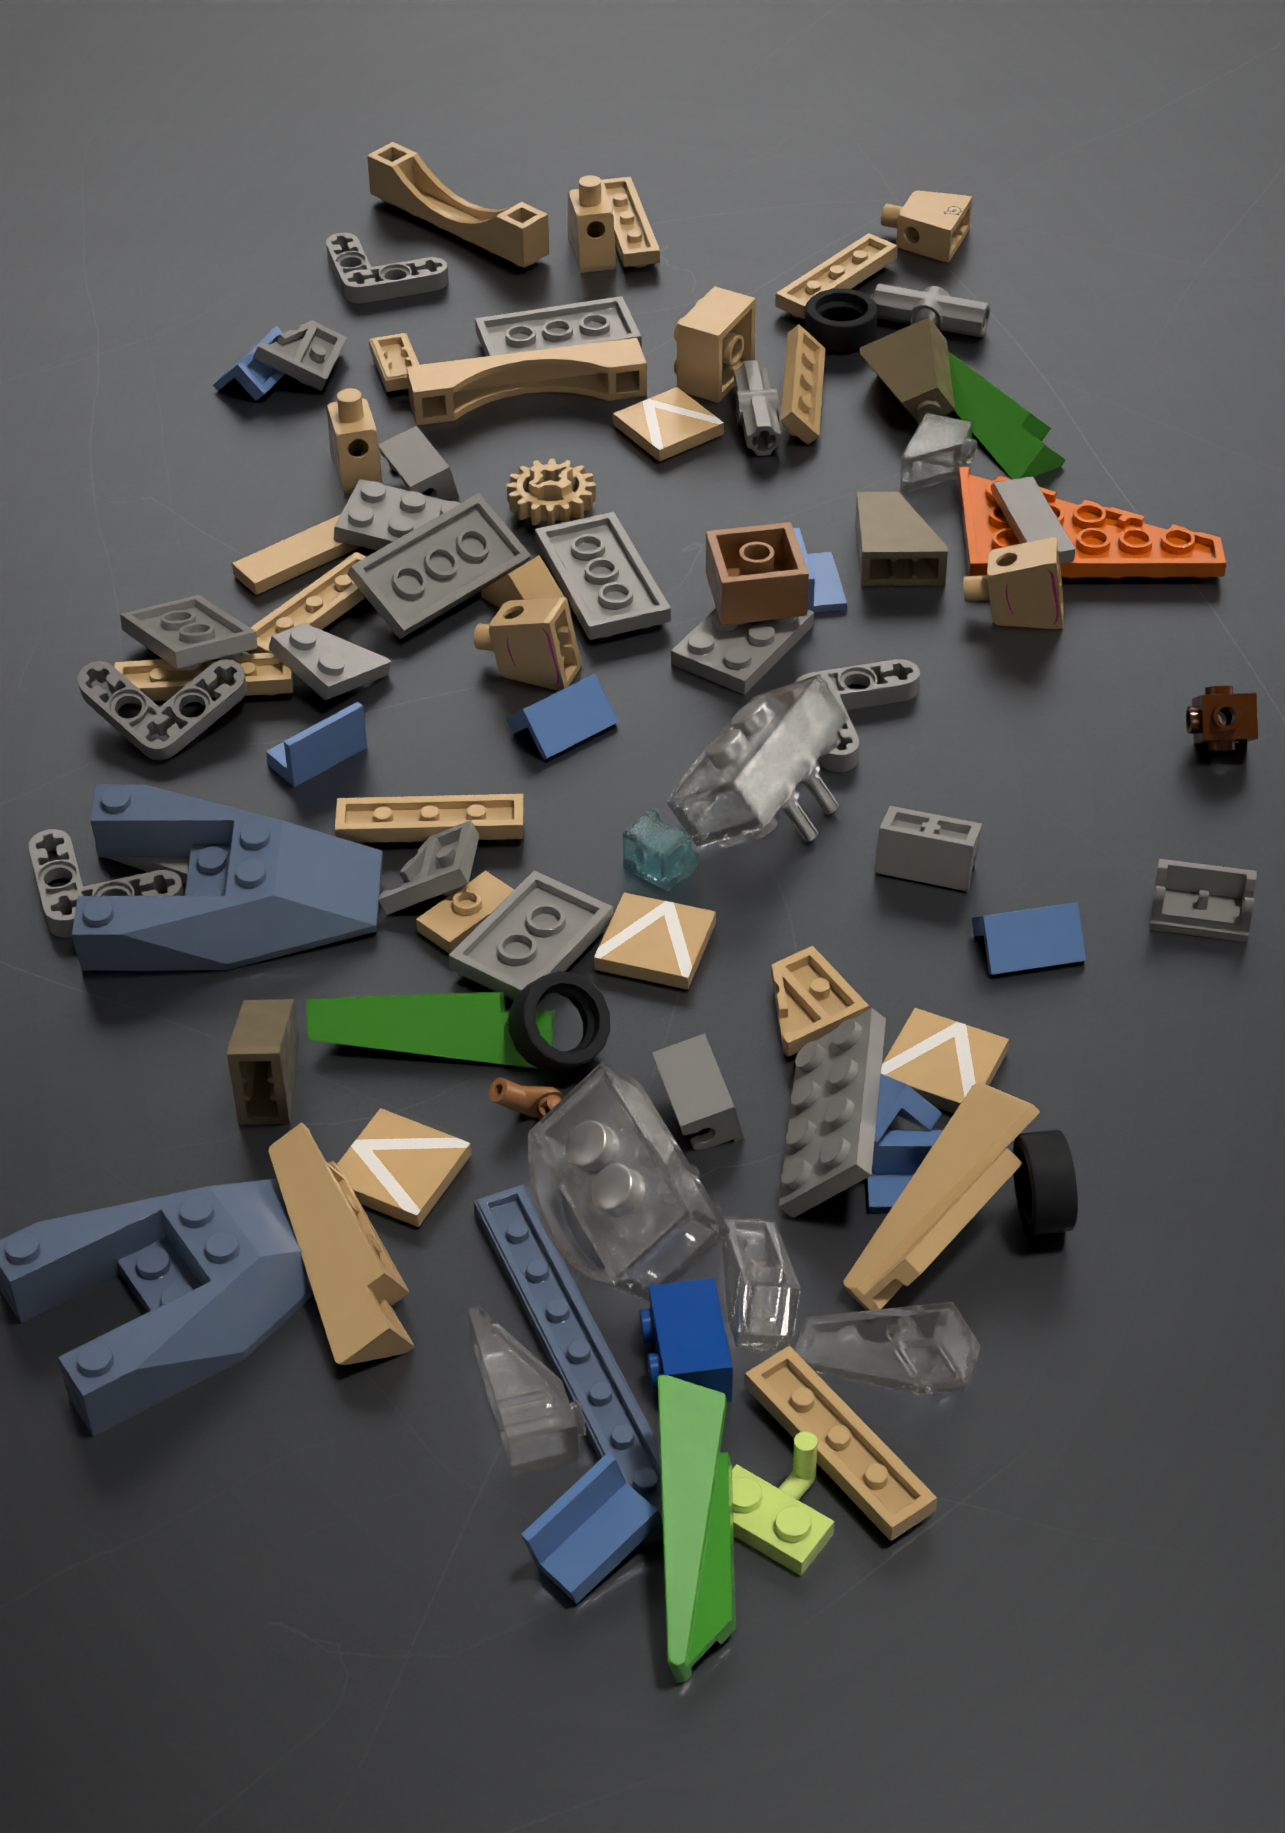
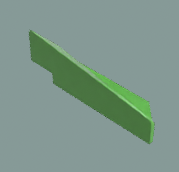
M948 351L955 412L1013 480L1035 477L1061 467L1066 459L1042 442L1052 428Z
M504 992L306 999L307 1036L311 1041L538 1069L527 1063L514 1047L509 1033V1011L505 1012ZM536 1010V1024L540 1034L549 1045L554 1047L555 1010Z
M658 1375L668 1664L676 1683H682L692 1676L691 1667L716 1641L722 1644L736 1629L732 1462L728 1452L720 1453L727 1410L725 1393L669 1375Z

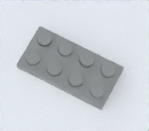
M623 296L475 318L476 334L485 356L637 338L642 349L641 334Z
M478 493L351 565L347 575L399 639H402L527 563L531 555L482 495Z
M614 512L535 529V542L589 640L606 638L623 632L671 622L670 605Z
M873 1008L853 1019L845 1020L837 1029L816 1041L808 1042L797 1052L778 1205L781 1210L792 1218L868 1178L872 1174L886 1018Z

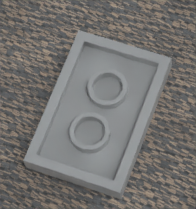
M359 479L334 527V540L378 551L460 503L423 495L416 491H407L383 485L376 481Z
M200 595L120 614L122 631L179 670H194L201 667L202 662L217 658L221 660L236 659L242 656V652L258 648L256 631Z
M715 608L671 650V665L745 695L814 626V612L807 610V616L790 617L784 620L772 619L747 622L740 625H721L717 609Z
M534 870L448 955L449 968L491 990L504 992V996L514 1000L515 996L524 987L538 978L557 971L565 972L609 926L614 915L613 906Z

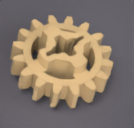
M550 459L548 464L545 465L536 460L533 461L534 466L531 468L520 466L519 474H511L510 483L506 485L509 510L511 512H518L519 520L530 517L532 525L535 526L541 521H547V525L551 526L555 524V521L569 522L571 517L582 519L584 518V511H592L593 502L596 501V483L593 482V474L585 473V467L582 465L572 468L571 461L569 460L556 464L555 459Z

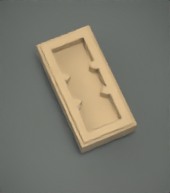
M407 333L369 339L370 352L386 392L408 389L406 366L420 364Z
M484 871L471 880L469 884L465 885L463 889L448 896L416 919L417 931L450 954L514 889L489 872Z

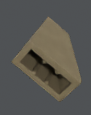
M929 317L860 347L862 357L919 425L955 411L947 340Z
M857 492L855 530L861 586H945L948 547L900 492Z
M294 999L243 1000L227 1049V1059L239 1125L290 1124L299 1037Z

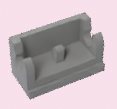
M417 426L378 444L380 454L390 463L389 467L392 471L397 472L408 486L409 491L423 493L429 488H434L433 493L430 495L431 497L443 500L451 499L452 501L460 498L449 465Z
M889 806L879 828L874 873L968 891L972 870H975L982 823Z
M1159 859L1149 930L1247 943L1255 901L1253 895L1257 871Z
M705 1033L652 1052L682 1134L698 1133L702 1129L711 1128L706 1134L697 1135L690 1139L693 1149L701 1150L734 1139V1142L744 1139L735 1106Z

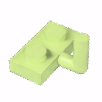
M808 1431L800 1432L795 1436L793 1471L779 1488L737 1464L732 1469L734 1536L800 1576L803 1575L834 1535L835 1522L799 1501L816 1478L818 1440L813 1433Z

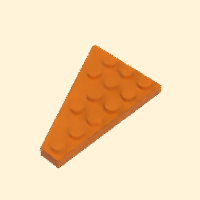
M959 467L958 485L969 576L987 575L989 552L993 549L1020 544L992 495L994 482L1011 479L998 475L992 481L970 475V467ZM1039 487L1075 547L1074 561L1060 564L1061 577L1072 579L1080 577L1206 578L1224 577L1226 559L1221 537L1203 532H1193L1185 527L1174 524L1169 529H1163L1145 524V516L1113 507H1103L1098 503L1085 499L1082 504L1077 505L1056 499V491Z

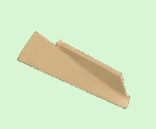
M976 1083L971 1087L843 1281L845 1290L872 1317L884 1307L903 1285L908 1286L922 1274L1023 1164L1006 1147L1040 1113L1033 1104L983 1083Z
M301 1122L269 1147L268 1152L298 1246L302 1250L301 1256L334 1360L340 1365H350L405 1354L415 1346L390 1304L393 1306L410 1292L346 1176L334 1161L326 1162L310 1130Z

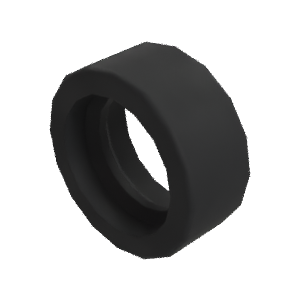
M830 289L821 291L812 296L806 303L805 330L825 347V350L832 352L860 350V347L872 343L876 337L877 304L870 296L856 290ZM833 319H847L851 321H834Z
M557 971L529 983L515 996L509 1011V1033L515 1049L527 1063L542 1071L562 1073L591 1061L605 1047L610 1034V1011L603 994L590 980L577 973ZM558 993L569 999L578 1009L583 1022V1037L574 1049L560 1051L549 1045L541 1036L536 1024V1006L538 1001L545 995Z
M1056 1129L1019 1134L1014 1139L1012 1153L1023 1164L1013 1173L1018 1209L1027 1233L1042 1235L1072 1231L1077 1223L1078 1192L1072 1154L1067 1139L1062 1131Z

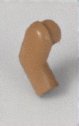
M497 1078L489 1089V1098L492 1102L528 1117H540L547 1124H556L566 1116L565 1097L554 1087L521 1086L504 1078Z

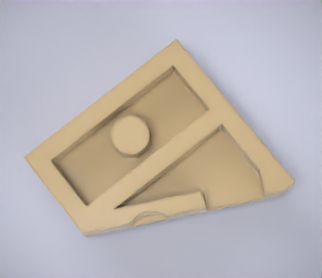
M810 946L771 964V980L783 1052L787 1057L796 1054L808 1042L816 1041L837 1029L845 1020L853 1019L869 1010V1005L814 946Z

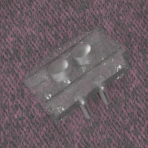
M820 674L754 696L733 716L732 720L720 731L685 772L671 792L667 805L697 847L718 842L721 848H728L749 832H751L755 839L762 838L777 827L778 821L774 815L780 810H784L805 842L812 841L818 835V831L797 802L799 793L796 790V786L804 782L825 814H831L837 810L839 804L819 776L820 766L816 760L819 756L830 753L840 744L841 740L837 733L849 718Z
M604 1061L528 1131L530 1183L534 1202L548 1237L557 1251L570 1265L584 1275L614 1290L638 1296L650 1302L649 1285L677 1282L731 1232L721 1216L722 1207L710 1198L699 1180L698 1168L688 1162L641 1083ZM560 1189L605 1269L602 1270L594 1264L575 1240L564 1213Z

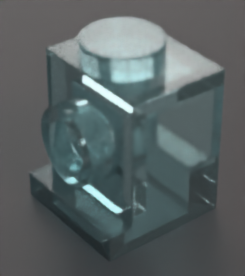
M654 808L648 810L623 832V868L667 891L673 888L681 879L689 877L697 867L699 854L691 849V835L660 820L659 811Z

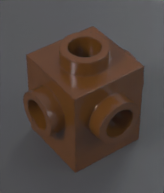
M1233 686L1205 687V695L1193 698L1192 706H1188L1186 709V729L1189 734L1193 733L1194 744H1207L1208 752L1235 750V742H1249L1258 739L1256 693L1233 694ZM1218 715L1221 716L1222 723L1220 722Z

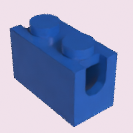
M715 1278L649 1285L650 1308L640 1309L639 1318L643 1343L653 1342L655 1353L647 1354L651 1388H658V1375H669L725 1393L727 1402H732L733 1366Z

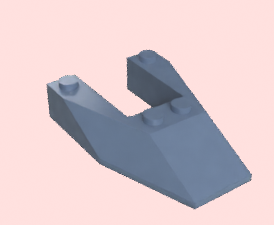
M144 784L96 785L90 822L99 858L190 857L185 896H78L72 938L81 971L231 970L377 932L383 863L382 850L283 820Z
M277 1179L207 1186L40 1221L0 1240V1291L20 1323L119 1275L122 1276L146 1312V1314L58 1357L68 1398L93 1437L244 1360L314 1295L301 1256L302 1250L298 1246Z

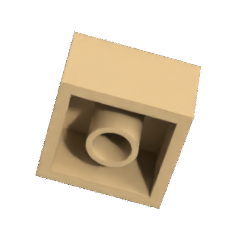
M714 286L702 299L696 302L695 306L684 317L678 320L674 329V339L677 341V357L674 364V372L677 374V387L687 394L719 403L735 386L734 370L738 369L744 361L755 360L756 298Z

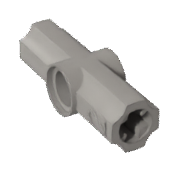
M878 284L874 292L873 300L877 304V319L912 325L929 317L936 327L942 331L981 338L986 333L990 318L989 303L952 297L946 290L938 286H929L923 291Z
M747 360L738 369L734 370L737 425L743 426L747 448L752 449L757 456L771 455L775 448L781 446L777 389H771L767 368L762 367L758 360Z

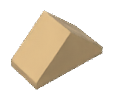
M540 555L481 590V597L498 608H501L505 602L511 600L564 597Z

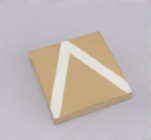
M678 387L613 413V425L659 462L724 435V422Z
M624 892L594 956V969L688 990L716 925V911Z
M914 1008L882 1063L881 1074L907 1084L934 1107L955 1113L974 1084L983 1083L988 1086L990 1085L1008 1052L1009 1039Z
M380 1108L337 1163V1166L346 1176L362 1205L419 1227L470 1158L471 1143Z

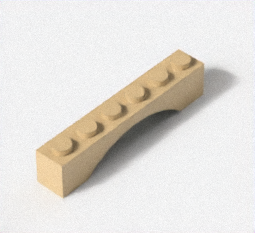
M394 142L367 155L370 194L524 268L550 253L547 213L523 202L499 210L483 208L469 203L441 183L426 166L418 153Z
M637 338L406 366L409 401L416 426L455 421L467 412L486 403L527 393H575L607 401L647 396V362Z

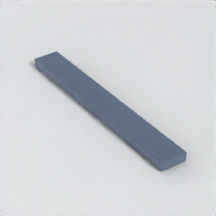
M522 1184L474 1200V1213L598 1460L607 1453L612 1455L616 1459L626 1483L658 1510L663 1521L660 1445L527 1190ZM663 1522L640 1543L642 1547L663 1539Z

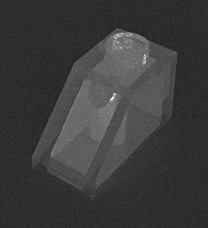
M926 413L902 456L900 490L909 492L958 478L959 467H964L966 463L971 464L975 457L977 440L971 439L973 422Z

